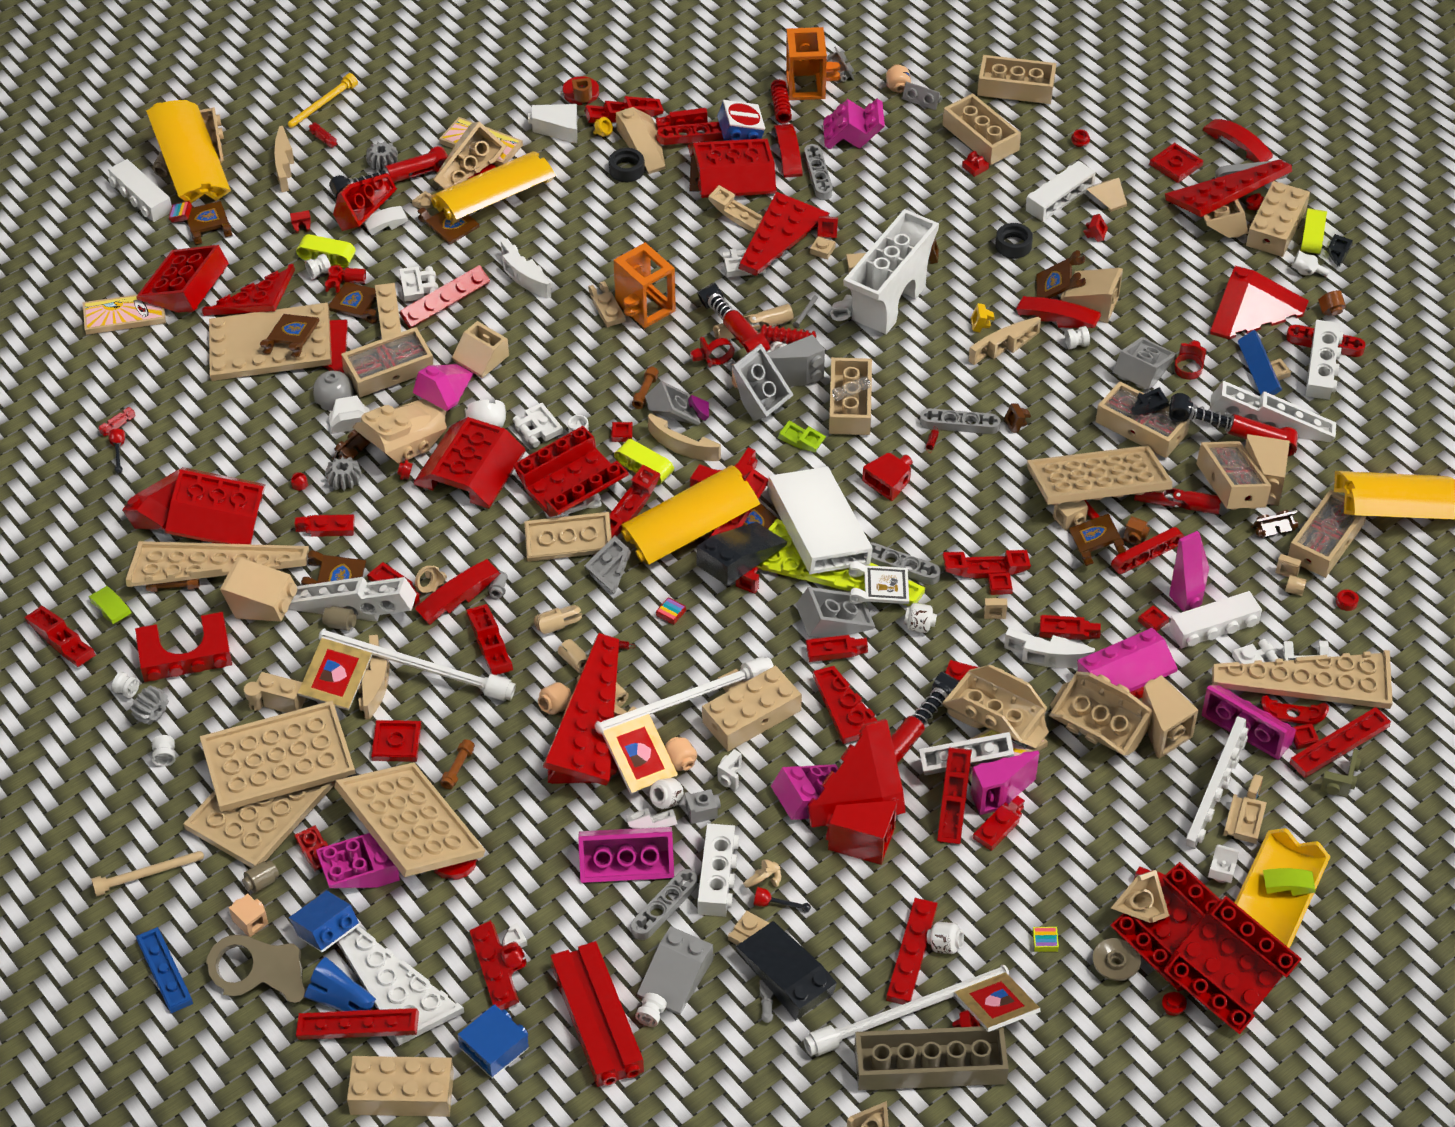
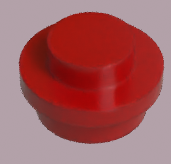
M1079 129L1072 134L1071 142L1079 147L1086 146L1090 142V136L1087 131Z
M1259 193L1250 195L1246 199L1247 208L1254 211L1259 210L1264 197Z
M406 459L404 463L400 462L397 474L401 475L400 480H409L413 463H409Z
M1169 992L1164 995L1162 1007L1167 1014L1177 1016L1186 1009L1187 1002L1182 994Z

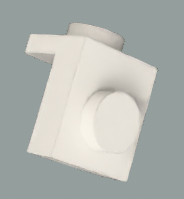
M734 749L729 755H725L718 766V781L723 786L730 787L734 791L739 787V776L736 772L742 767V753Z
M1216 845L1208 877L1218 882L1231 883L1239 850Z

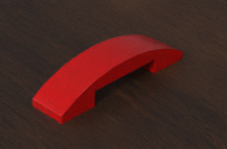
M1214 119L1203 127L1202 131L1215 139L1222 136L1247 151L1246 158L1254 163L1267 162L1273 158V154L1256 135L1241 125L1224 119Z
M793 124L774 125L784 178L803 176L800 150Z
M642 465L631 479V487L612 512L609 513L612 538L618 536L624 530L621 524L633 519L642 510L661 476L660 473Z
M1006 550L1005 556L965 557L964 552H943L942 554L946 572L967 578H988V574L1010 573V575H1014L1031 567L1027 550Z

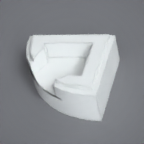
M518 923L508 929L503 940V946L513 941L517 942L521 948L527 946V940Z

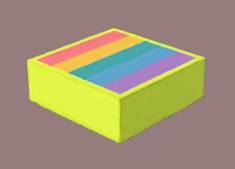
M1033 927L1034 952H1058L1057 927Z

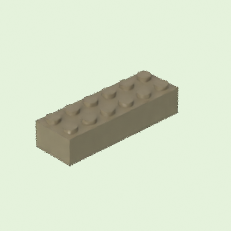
M983 1026L855 1032L854 1049L858 1091L1007 1084L1009 1068L1003 1027L987 1032Z

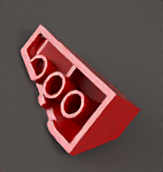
M389 173L348 184L338 194L333 216L342 231L359 227L397 190Z
M180 469L128 500L122 511L135 529L164 530L166 528L170 503Z

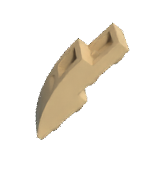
M369 635V644L379 646L378 635ZM374 655L370 659L358 688L359 694L363 693V697L359 698V709L364 711L365 720L371 719L384 698L389 681V660Z

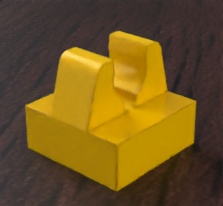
M978 303L971 315L972 330L975 332H981L982 328H990V320L995 319L994 313L987 310L984 304Z

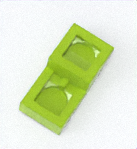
M790 420L778 435V439L794 447L811 452H816L826 438L825 435L810 426L805 430Z
M108 586L88 596L91 604L100 609L103 617L112 624L132 613L123 600Z
M1293 868L1263 870L1267 894L1291 890L1292 896L1316 892L1312 871Z

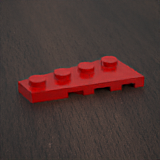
M835 666L813 671L815 683L842 743L846 744L859 740L862 736V733L859 731L863 725L878 721L875 718V714L863 704L862 698L852 691L850 684Z

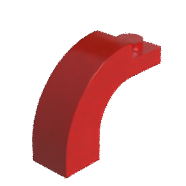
M749 447L735 465L741 472L743 480L746 479L752 469L756 468L758 462L756 450ZM699 464L690 477V487L721 470Z

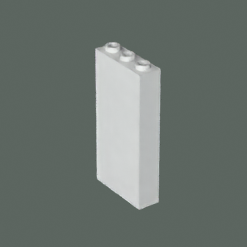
M829 467L769 476L767 493L809 574L850 568V563L854 561L863 565L870 564L873 548Z

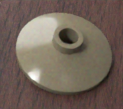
M1106 939L1100 942L1093 952L1092 960L1095 969L1102 976L1110 980H1127L1138 972L1141 965V956L1124 939Z

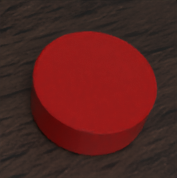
M1345 589L1337 594L1336 604L1340 609L1352 611L1357 607L1359 597L1354 591Z

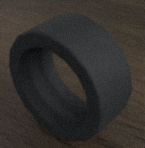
M621 148L610 155L609 172L615 180L633 182L643 176L645 160L640 151L633 148ZM623 162H632L637 164L636 166L631 168H621L617 166L618 164Z
M1008 223L998 229L995 247L1001 255L1017 259L1030 253L1033 233L1027 226L1020 223ZM1017 237L1025 242L1010 244L1004 241V239Z

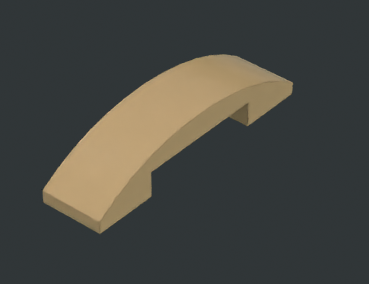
M719 185L708 198L710 202L731 221L755 233L763 216L735 201V194Z
M651 413L648 415L649 432L666 448L692 459L703 461H719L721 459V444L702 437L698 442L669 429L667 420Z

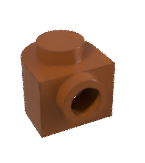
M591 79L572 80L574 99L582 103L591 100Z
M1339 290L1328 292L1318 299L1322 314L1339 315L1346 308L1342 292Z
M1131 516L1126 525L1123 540L1138 545L1142 539H1147L1151 529L1147 527L1148 522Z

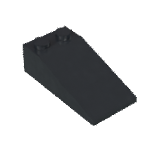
M754 522L713 535L697 546V566L726 586H729L785 547L787 541L758 522Z
M774 921L736 946L737 951L774 993L795 1021L834 993L837 982L821 963Z

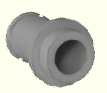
M499 571L501 574L493 580L488 588L490 596L495 599L501 598L506 592L504 587L508 575L503 571Z

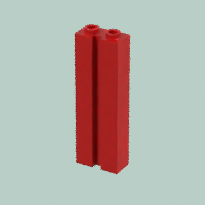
M594 941L578 946V950L570 952L568 949L550 955L554 976L597 1087L609 1086L618 1080L634 1078L643 1073V1057L597 942Z

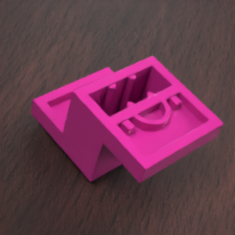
M876 98L865 109L849 99L839 104L836 110L826 116L823 121L825 147L832 149L842 139H845L859 149L885 127L883 102Z

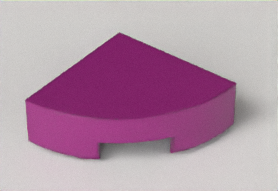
M691 395L688 398L690 408L693 407L698 413L697 416L706 421L709 418V402Z

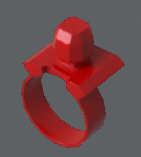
M700 337V349L696 348L690 352L693 361H700L704 358L707 365L711 368L712 365H721L728 362L733 357L735 349L727 338L716 339L708 345L705 338ZM721 345H730V349L725 355L719 358L709 357L715 348Z
M1192 340L1189 344L1181 343L1174 371L1183 379H1196L1202 374L1207 349L1200 347L1199 341ZM1186 359H1192L1200 365L1201 369L1193 373L1185 372L1178 368L1177 364Z

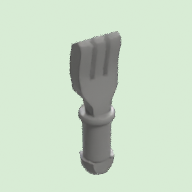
M760 980V996L762 997L761 1017L765 1023H769L773 1019L772 998L774 993Z

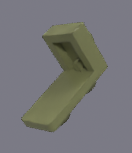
M1358 749L1353 750L1348 775L1325 771L1320 791L1348 798L1350 789H1355L1357 776H1353L1354 771L1358 772L1361 759L1357 758Z

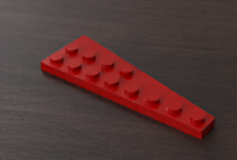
M598 633L560 726L556 731L553 743L549 748L543 768L605 786L610 781L611 752L603 735L596 732L595 723L614 717L619 639Z

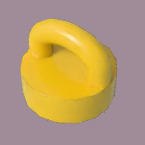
M602 117L596 120L593 134L605 137L612 133L613 126L608 118Z

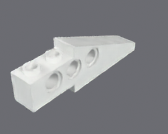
M1223 381L1211 395L1210 409L1215 413L1219 411L1221 415L1227 414L1228 417L1236 414L1280 429L1291 427L1297 431L1298 438L1324 442H1332L1335 439L1336 422L1267 392H1263L1258 396Z
M364 577L297 586V593L293 597L288 610L323 614L326 607L336 606L352 609L357 619L378 621L379 615L411 611L416 598V592L405 577L366 582Z

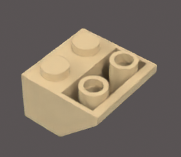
M477 321L463 333L452 356V361L483 378L509 356L508 339Z

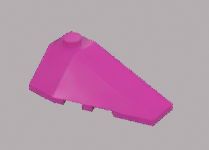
M457 364L430 365L418 372L413 393L448 411L458 405L460 397L468 386L473 373Z
M1198 531L1179 539L1169 596L1183 612L1202 605L1209 573L1208 561Z

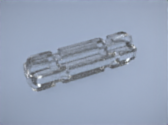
M863 377L859 381L855 380L843 385L842 388L833 389L832 395L838 401L843 399L844 396L848 397L861 392V389L866 390L870 388L871 382L868 377Z

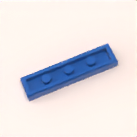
M1253 330L1237 340L1260 395L1263 392H1267L1274 396L1282 391L1258 333Z
M156 927L135 936L170 1014L192 1005V998L159 928Z

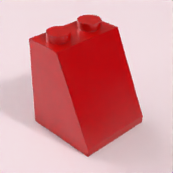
M882 801L836 805L834 813H829L826 822L828 830L825 839L829 841L828 850L882 865L895 830L897 802Z

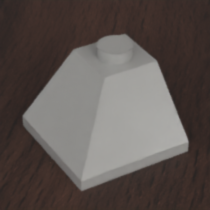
M660 381L645 396L648 409L653 414H659L665 418L697 426L701 423L697 412L693 407L690 408L688 398L690 395L663 381Z

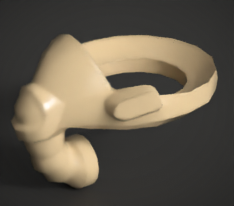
M434 565L425 566L417 573L415 586L422 593L435 592L438 586L446 581L447 576ZM425 572L426 578H431V581L427 586L422 587L420 585V577Z
M764 859L761 864L762 868L756 870L755 874L743 883L746 888H749L765 880L773 873L774 877L771 879V882L775 887H778L782 877L781 868L778 863Z

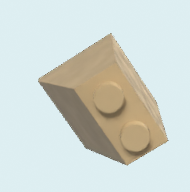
M1109 268L1075 271V273L1079 272L1081 274V279H1086V284L1082 287H1073L1062 292L1060 300L1096 310L1101 313L1099 321L1108 323L1119 298L1123 269Z
M1247 434L1245 449L1271 484L1267 504L1279 506L1285 480L1290 441Z
M237 557L220 590L236 619L282 621L298 589L290 574Z
M1162 675L1155 680H1149L1144 686L1141 702L1153 710L1147 733L1155 754L1160 759L1193 737L1198 709Z

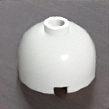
M489 400L475 401L467 405L468 409H464L465 418L470 417L503 427L506 420L505 405L498 400H495L496 404L489 403Z

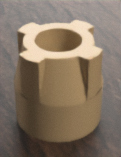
M1289 575L1285 592L1302 596L1306 579Z

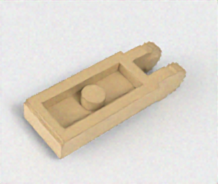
M605 281L600 282V289L603 293L600 295L597 294L594 285L588 286L593 304L606 327L626 322L625 315L612 292H609Z

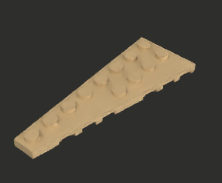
M139 541L126 577V586L133 587L225 576L230 572L237 557L273 569L306 566L309 546Z
M1389 650L1374 654L1368 651L1363 652L1361 655L1343 653L1342 656L1327 657V655L1296 657L1295 660L1283 661L1281 658L1276 659L1275 662L1256 660L1250 664H1239V662L1214 664L1212 668V685H1219L1224 689L1390 709L1393 704Z

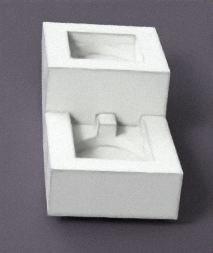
M396 206L375 212L364 222L371 235H374L387 226L393 230L407 222L408 218L402 206Z
M648 808L626 815L629 827L633 828L670 827L677 824L673 809L651 816Z

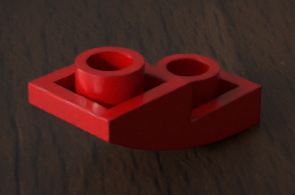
M314 825L295 834L294 837L314 871H317L322 866L316 849L326 847L328 844L323 840L319 830Z

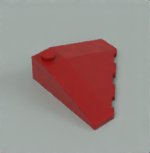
M1235 265L1210 334L1232 339L1240 331L1245 330L1248 334L1253 330H1261V325L1266 323L1274 326L1284 323L1286 317L1295 315L1296 318L1303 317L1309 300L1254 270Z
M886 719L863 725L859 731L862 733L860 739L855 746L850 744L840 759L843 760L841 766L836 773L831 771L822 783L824 787L822 793L817 800L812 798L808 803L811 827L826 826L829 813H834L836 805L896 801V815L906 813L903 787Z

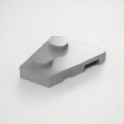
M614 536L584 566L614 594L617 591L631 551Z

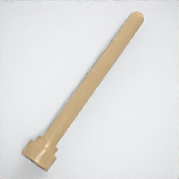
M197 851L108 879L106 877L101 878V876L91 878L95 895L97 897L106 894L105 891H109L110 887L200 861L204 858V854L201 851Z

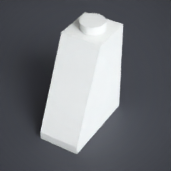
M577 104L532 105V113H528V123L532 124L533 132L577 143Z

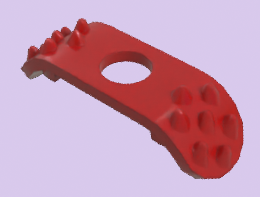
M1267 695L1262 697L1261 704L1264 711L1280 721L1301 724L1312 723L1313 725L1324 720L1329 712V706L1325 703L1306 707L1278 703V700H1271ZM1287 711H1297L1299 713V716H1289L1287 714Z

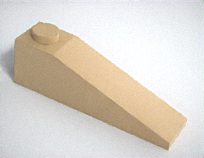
M634 107L616 112L617 131L629 148L636 149L643 154L645 170L648 175L664 170L665 161L662 145L656 140L657 127L651 116Z

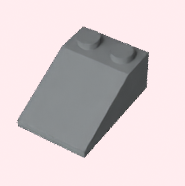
M813 335L767 353L788 386L809 385L824 378L825 349Z
M1141 337L1121 350L1113 373L1117 374L1122 380L1136 383V386L1141 389L1149 390L1158 382L1177 354Z
M762 344L756 346L731 366L742 403L753 421L767 417L793 396L792 391Z
M807 587L796 603L808 637L824 638L849 635L873 630L875 625L866 603L852 604L850 602L851 593Z
M670 926L655 952L638 990L637 997L643 999L646 993L658 994L667 1002L665 1009L680 1016L713 962V944Z

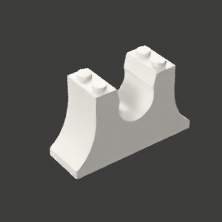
M906 209L900 213L843 280V286L850 288L852 294V320L884 334L889 332L897 320L898 303L901 294L903 293L916 299L926 287L928 259L933 241L939 229V223Z

